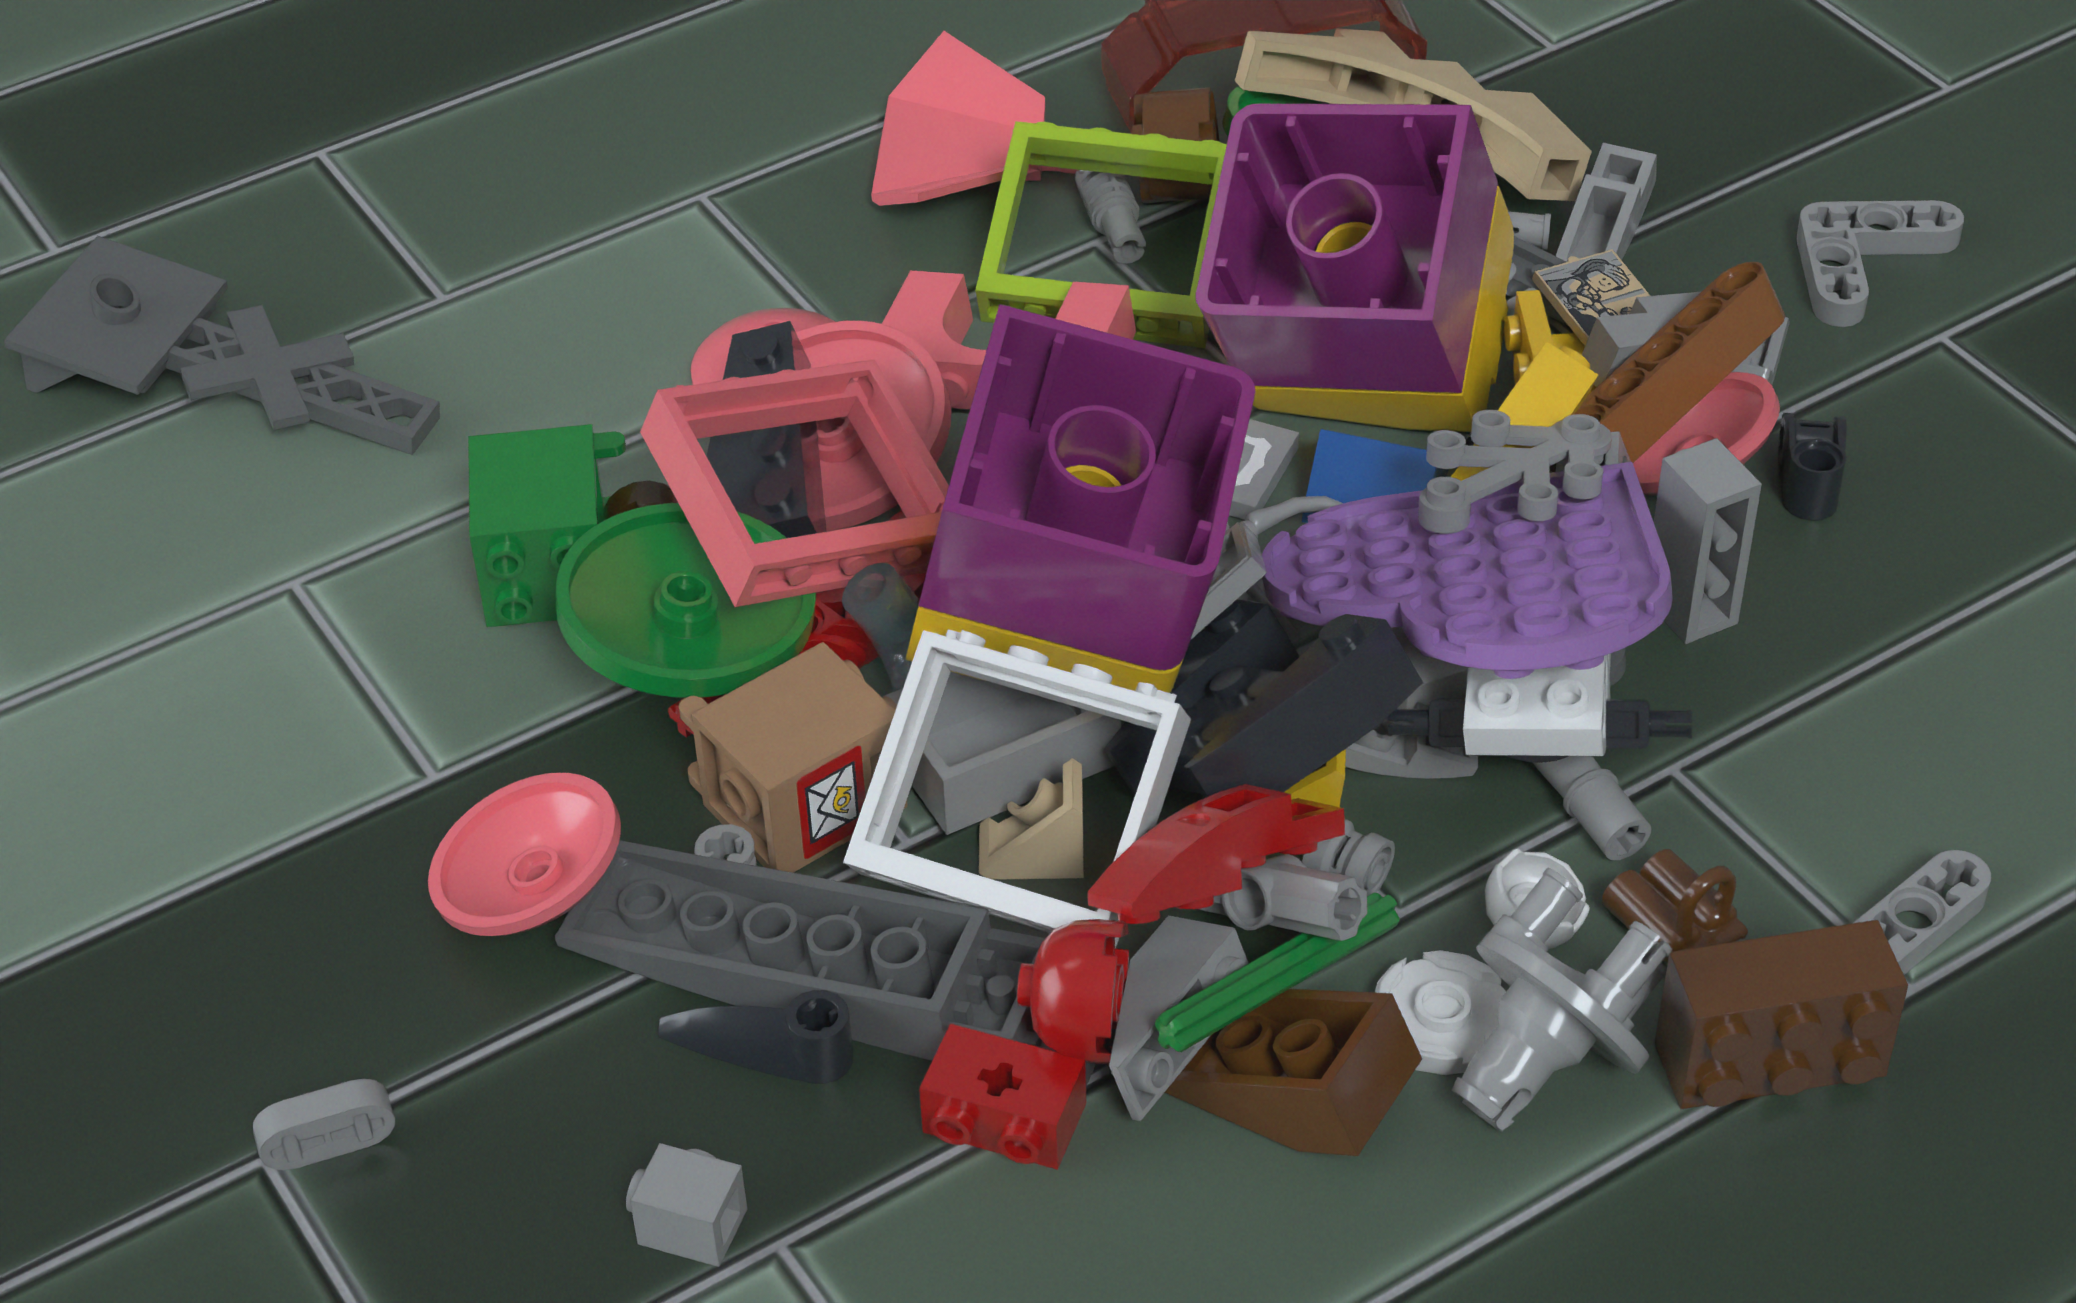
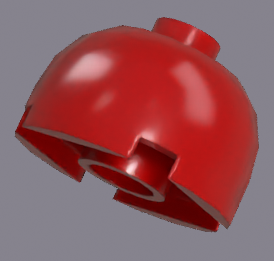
M1103 919L1075 920L1057 927L1042 941L1035 963L1021 964L1017 987L1018 1006L1031 1008L1033 1029L1043 1043L1053 1051L1061 1055L1085 1060L1086 1063L1110 1064L1113 1047L1106 1046L1107 1038H1111V1029H1117L1129 968V950L1115 948V937L1121 938L1129 934L1126 921Z

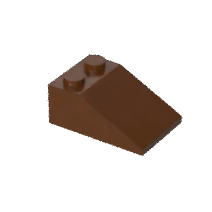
M1289 989L1213 1033L1164 1093L1299 1152L1359 1156L1421 1062L1422 1057L1392 993Z

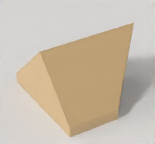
M1071 758L1063 764V783L1053 784L1043 778L1039 781V787L1035 796L1027 805L1020 807L1013 801L1007 804L1008 811L1013 816L1000 823L988 817L980 823L979 874L989 879L1084 878L1082 764Z

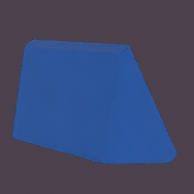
M1320 429L1306 497L1327 496L1341 503H1347L1378 496L1421 491L1427 488V483L1437 477H1446L1449 469L1430 465L1426 460L1427 450ZM1316 512L1302 513V522L1308 523L1307 516Z

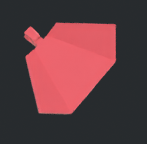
M943 31L888 96L871 193L872 201L879 206L917 203L1001 181L1015 121L1027 123L1045 122V96L946 31ZM1029 164L1025 181H1041L1042 171H1060L1076 174V171L1079 170Z

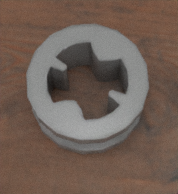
M732 824L717 825L701 833L695 842L694 853L696 855L723 860L725 854H730L726 860L757 866L754 855V840L751 834L742 827Z

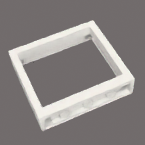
M948 629L946 636L923 630L843 863L861 875L947 902L988 909L989 915L1047 933H1051L1057 927L1075 920L1103 919L1118 921V915L1114 912L1098 908L1097 912L890 847L951 670L1157 730L1114 861L1136 840L1157 824L1191 721L1182 706L1175 703L1177 695L1157 690L1153 684L1143 682L1137 684L1135 691L1111 684L1113 677L1110 674L1083 664H1074L1071 673L1047 666L1049 661L1047 656L1021 646L1011 645L1008 654L984 648L986 642L984 638L962 630L960 633ZM1115 937V948L1119 939L1118 937Z

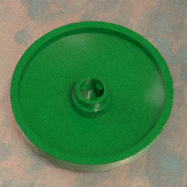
M679 503L657 504L632 509L608 518L592 527L566 553L559 567L556 580L557 621L562 635L574 653L585 664L604 677L623 686L660 696L679 698L689 696L712 697L732 692L798 656L809 639L815 616L816 593L735 607ZM737 512L754 544L787 539L764 522Z

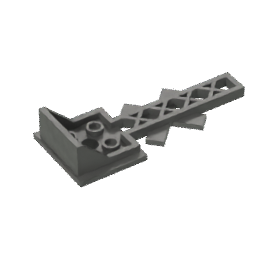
M98 235L4 339L5 348L21 353L26 389L35 393L73 375L80 374L139 395L140 392L145 393L167 368L181 373V378L190 400L235 392L261 401L273 430L307 423L312 419L411 455L415 453L440 419L439 401L343 368L354 365L353 353L343 333L280 346L262 305L227 312V321L230 328L213 323L207 319L215 311L216 302L228 289L227 280ZM185 339L204 345L190 349L179 347ZM300 378L309 382L297 385L294 379ZM349 396L361 400L344 405L332 401ZM399 415L413 418L407 427L385 419Z

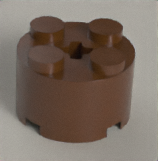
M1211 87L1147 92L1134 95L1136 125H1132V134H1161L1174 139L1193 141L1215 140L1220 142L1216 105ZM1139 177L1142 203H1163L1210 198L1211 184Z

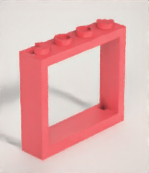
M875 359L845 364L838 362L830 366L795 371L787 369L773 374L745 378L730 377L722 381L687 386L677 385L673 388L657 390L640 433L735 607L927 572L949 485ZM848 416L906 518L754 544L697 439Z

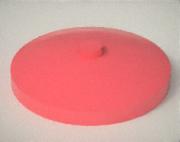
M868 321L830 322L796 332L811 363V368L830 366L838 362L845 364L875 359L937 464L949 435L951 403L948 389L936 362L919 342L898 329ZM848 416L816 421L826 531L848 528L864 523L895 507L898 504Z

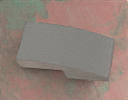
M1417 702L1414 709H1429V706ZM1386 718L1378 727L1346 748L1345 767L1381 775L1426 779L1473 776L1478 768V755H1466L1465 747H1433L1429 743V736H1388L1387 725L1390 723H1414L1413 721H1387Z

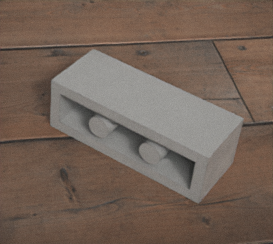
M1717 438L1688 449L1680 450L1662 459L1654 525L1669 565L1673 597L1671 609L1664 622L1684 644L1738 624L1762 485Z

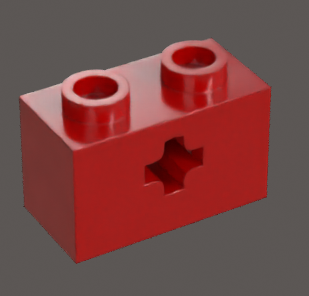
M950 1023L919 1088L923 1133L934 1135L949 1144H966L999 1153L1017 1163H1035L1058 1170L1086 1106V1062L1082 1059L1061 1055L1052 1050Z

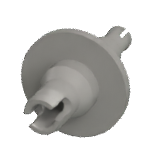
M1550 868L1543 872V877L1511 917L1505 914L1502 915L1476 947L1483 960L1510 988L1499 1001L1496 1029L1471 1059L1462 1078L1457 1077L1451 1092L1456 1096L1462 1097L1464 1099L1462 1103L1501 1132L1514 1123L1513 1117L1531 1102L1553 1072L1579 1064L1590 1049L1628 1072L1637 1074L1650 1057L1643 1045L1630 1032L1634 1027V1023L1630 1019L1662 978L1665 979L1667 968L1661 962L1672 952V948L1667 942L1662 940L1660 943L1657 942L1660 938L1659 935L1642 923L1634 921L1630 926V930L1598 971L1589 969L1586 974H1583L1547 953L1548 948L1544 943L1575 903L1583 898V894L1576 886Z

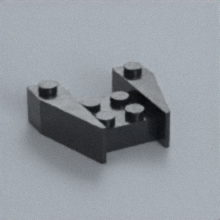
M1235 600L1190 640L1174 687L1170 692L1177 695L1175 703L1182 706L1191 721L1167 794L1173 788L1202 794L1206 798L1215 793L1244 784L1285 792L1378 727L1423 683L1387 620L1351 614L1339 616L1328 622L1320 630L1319 639L1299 656L1268 603ZM1125 721L1104 750L1135 796L1157 730Z

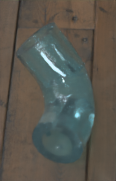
M876 563L856 573L848 582L843 592L842 604L872 642L885 667L892 692H895L904 687L912 664L911 661L905 659L920 600L893 566L888 563Z

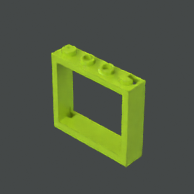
M1015 121L975 289L981 322L994 323L999 304L1055 319L1073 283L1004 274L1029 164L1211 184L1212 189L1190 296L1129 289L1136 327L1133 340L1206 348L1210 327L1196 302V290L1227 144L1215 140L1193 141L1174 139L1161 134L1138 135L1112 132L1105 128L1082 129L1057 126L1050 122L1027 123Z

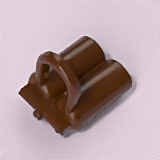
M1663 849L1654 854L1644 864L1639 874L1635 870H1627L1618 875L1608 885L1602 897V905L1628 929H1630L1634 921L1642 923L1660 936L1657 942L1660 943L1661 940L1667 942L1672 948V952L1736 942L1739 939H1745L1748 934L1746 926L1737 919V910L1732 905L1737 886L1735 874L1726 866H1716L1699 875L1671 849ZM1716 884H1719L1718 891L1713 888ZM1666 956V957L1663 959V961L1666 962L1667 964H1668V958H1669V956H1668V957Z

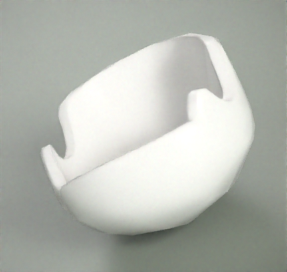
M1514 849L1494 866L1485 887L1486 914L1494 925L1504 914L1511 917L1543 877V872L1550 868L1569 880L1583 894V898L1575 903L1544 943L1548 949L1555 948L1573 937L1589 913L1590 907L1585 903L1586 896L1583 885L1567 863L1545 852H1522L1520 849Z

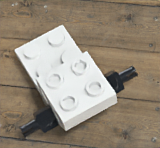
M1611 654L1604 656L1602 664L1591 669L1575 670L1566 666L1535 669L1530 675L1517 679L1498 677L1494 674V670L1468 667L1466 698H1436L1430 702L1429 709H1396L1387 717V721H1413L1414 723H1390L1387 725L1388 736H1429V743L1433 747H1465L1466 755H1507L1521 761L1543 763L1561 760L1568 756H1603L1606 748L1644 749L1648 747L1650 737L1692 739L1693 725H1666L1665 723H1692L1693 720L1692 710L1650 711L1649 701L1645 699H1610Z

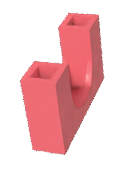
M910 270L882 324L911 336L930 353L948 389L951 408H971L986 350L961 345L973 322L964 274ZM1073 282L1055 318L1132 340L1136 333L1129 285Z

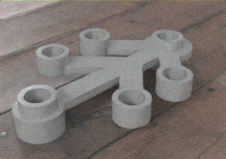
M1479 411L1473 415L1471 440L1479 446L1465 445V437L1458 432L1450 430L1436 431L1427 438L1426 460L1430 465L1442 469H1452L1459 466L1486 467L1488 469L1462 481L1452 477H1437L1427 483V488L1421 491L1419 496L1418 522L1425 529L1435 533L1451 534L1460 532L1467 528L1470 523L1471 503L1523 479V485L1519 488L1518 513L1532 521L1552 519L1557 513L1558 490L1550 484L1549 466L1557 462L1565 466L1563 491L1568 496L1577 499L1597 497L1601 493L1603 468L1599 464L1603 461L1604 454L1611 448L1612 434L1596 418L1585 414L1569 415L1553 426L1545 427L1510 425V417L1501 411ZM1505 444H1508V445L1535 446V447H1533V448H1510V447H1502V446H1504Z

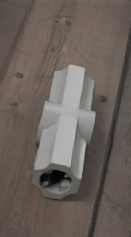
M1285 854L1266 859V863L1258 867L1241 868V890L1214 896V905L1199 909L1226 915L1236 926L1244 930H1255L1272 925L1342 941L1357 935L1358 926L1367 915V890H1363L1357 885L1355 877L1307 868L1298 858Z

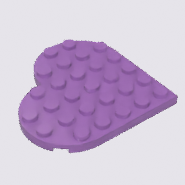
M1632 462L1601 466L1603 468L1601 493L1591 499H1577L1568 496L1563 491L1564 471L1550 473V484L1558 490L1556 515L1546 521L1528 520L1518 513L1519 488L1523 485V479L1471 503L1470 523L1464 530L1451 534L1435 533L1419 524L1418 509L1421 491L1351 501L1307 516L1308 523L1300 526L1296 530L1295 535L1290 537L1289 532H1279L1267 544L1262 553L1267 571L1262 577L1265 596L1279 610L1282 616L1319 626H1325L1331 620L1345 614L1386 619L1391 628L1402 627L1408 640L1420 650L1422 655L1461 666L1494 670L1496 676L1505 679L1522 678L1533 673L1535 669L1566 666L1570 669L1585 670L1597 667L1603 663L1605 655L1634 644L1660 626L1669 614L1673 599L1669 565Z

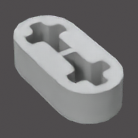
M357 1079L279 1101L266 1107L257 1115L253 1122V1134L259 1157L264 1165L276 1170H290L361 1150L381 1142L390 1135L395 1127V1116L388 1092L383 1084L371 1079Z

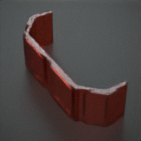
M1145 0V5L1138 12L1129 14L1101 43V64L1106 78V86L1132 134V125H1136L1134 95L1150 92L1185 56L1243 46L1248 31L1307 34L1377 20L1380 22V31H1383L1410 59L1426 60L1427 40L1401 0Z

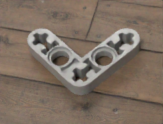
M1935 200L1816 202L1805 206L1800 212L1796 240L1815 316L1823 323L1837 327L1853 326L1859 323L1864 318L1869 294L1861 255L1948 253L1956 249L1960 242L1964 223V215L1961 210L1953 204ZM1879 225L1892 230H1876L1868 226ZM1820 261H1836L1845 266H1828L1820 263ZM1842 290V291H1841V298H1842V299H1840V298H1839V295H1838L1837 293L1833 292V291Z

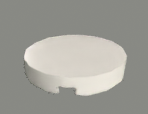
M1442 950L1423 952V959L1413 960L1407 964V958L1391 965L1377 982L1375 992L1393 994L1422 1057L1415 1070L1440 1075L1465 1073L1471 1059L1497 1027L1499 1001L1506 993L1501 986V978L1490 966L1469 955Z

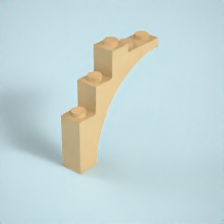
M1336 28L1334 37L1261 31L1247 32L1235 82L1242 90L1284 94L1330 104L1471 105L1495 173L1507 180L1527 199L1576 201L1592 151L1533 93L1485 90L1458 62L1410 59L1383 31Z

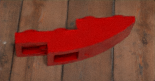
M1248 784L1215 793L1188 805L1157 824L1136 840L1106 869L1089 889L1088 905L1117 913L1118 921H1126L1128 924L1154 922L1160 919L1161 910L1172 907L1179 909L1210 907L1214 905V896L1242 889L1241 868L1264 865L1266 863V855L1277 852L1289 855L1312 853L1318 850L1317 842L1345 835L1344 808L1300 798L1291 799V794Z

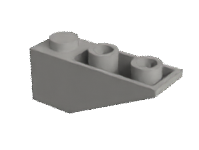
M1168 915L1130 960L1109 1067L1132 1120L1141 1121L1210 1037L1208 1036L1183 1052H1177L1172 1047L1164 1049L1157 1041L1159 1032L1155 1022L1157 1017L1163 1012L1249 964L1235 928Z

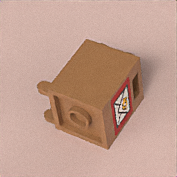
M822 642L709 704L698 696H689L680 702V718L694 732L697 761L691 763L688 767L689 782L702 795L703 805L723 825H736L744 828L751 834L755 844L754 855L763 867L794 873L851 840L897 704L887 696L881 697L865 682L860 670L852 661H843ZM907 800L904 809L908 807Z

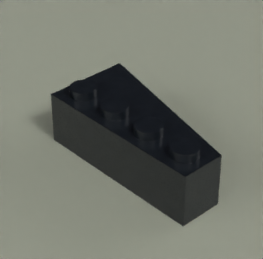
M791 321L733 334L723 380L730 377L745 378L773 374L787 369L795 371L811 368V363ZM816 421L710 437L706 457L737 512L764 522L786 538L827 532Z

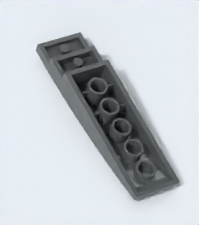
M619 840L616 853L602 879L580 903L569 911L555 935L557 946L734 1006H763L787 1009L791 1001L802 993L812 990L830 991L838 994L847 1004L852 1040L931 1061L950 1023L1052 1050L1043 1043L1033 1029L1031 1008L1018 1006L1017 1003L1018 977L1021 964L1035 963L1039 947L1045 938L991 928L988 909ZM1086 1063V1086L1096 1063Z

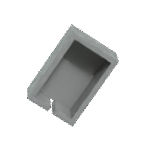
M950 672L912 786L943 831L948 835L1008 810L1007 804L1011 801L1017 805L1031 801L1038 790L1039 781L1043 778L1053 784L1063 783V764L1071 758L1082 764V779L1113 767L1114 764L1104 749L1119 729H1121V720L993 682ZM903 688L885 696L891 698L898 705Z

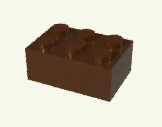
M1878 919L1673 951L1669 954L1654 1043L1680 1110L1706 1105L1721 1107L1737 1100L1773 1094L1783 1096L1794 1095L1805 1089L1841 1083L1862 1084L1874 1078L1887 1075L1908 983Z

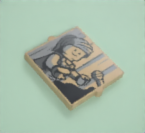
M1613 249L1580 259L1570 256L1566 263L1535 271L1532 281L1584 346L1587 343L1597 317L1630 314L1636 297L1650 296Z

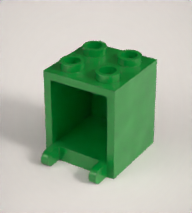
M592 424L468 436L469 537L486 627L557 620L556 580L559 567L571 546L584 533L604 521L603 509L610 496L603 497L598 458L617 457L626 451L625 437L622 433L616 431L594 433Z

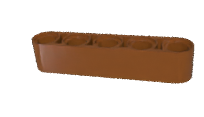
M1755 261L1735 265L1720 274L1586 397L1575 414L1592 416L1600 424L1607 427L1610 432L1619 431L1630 461L1634 463L1784 322L1785 313L1763 265Z

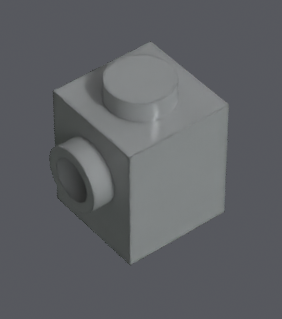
M659 1143L647 1169L640 1168L635 1172L627 1192L626 1208L633 1215L638 1245L720 1267L747 1211L742 1166L716 1159L713 1155L703 1150H683Z

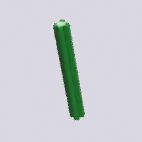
M1374 892L1367 896V915L1361 920L1356 936L1339 941L1302 933L1168 1009L1156 1019L1155 1026L1159 1032L1157 1041L1164 1049L1172 1047L1177 1052H1183L1396 927L1400 919L1395 911V907L1398 904L1391 895L1382 897L1379 893Z

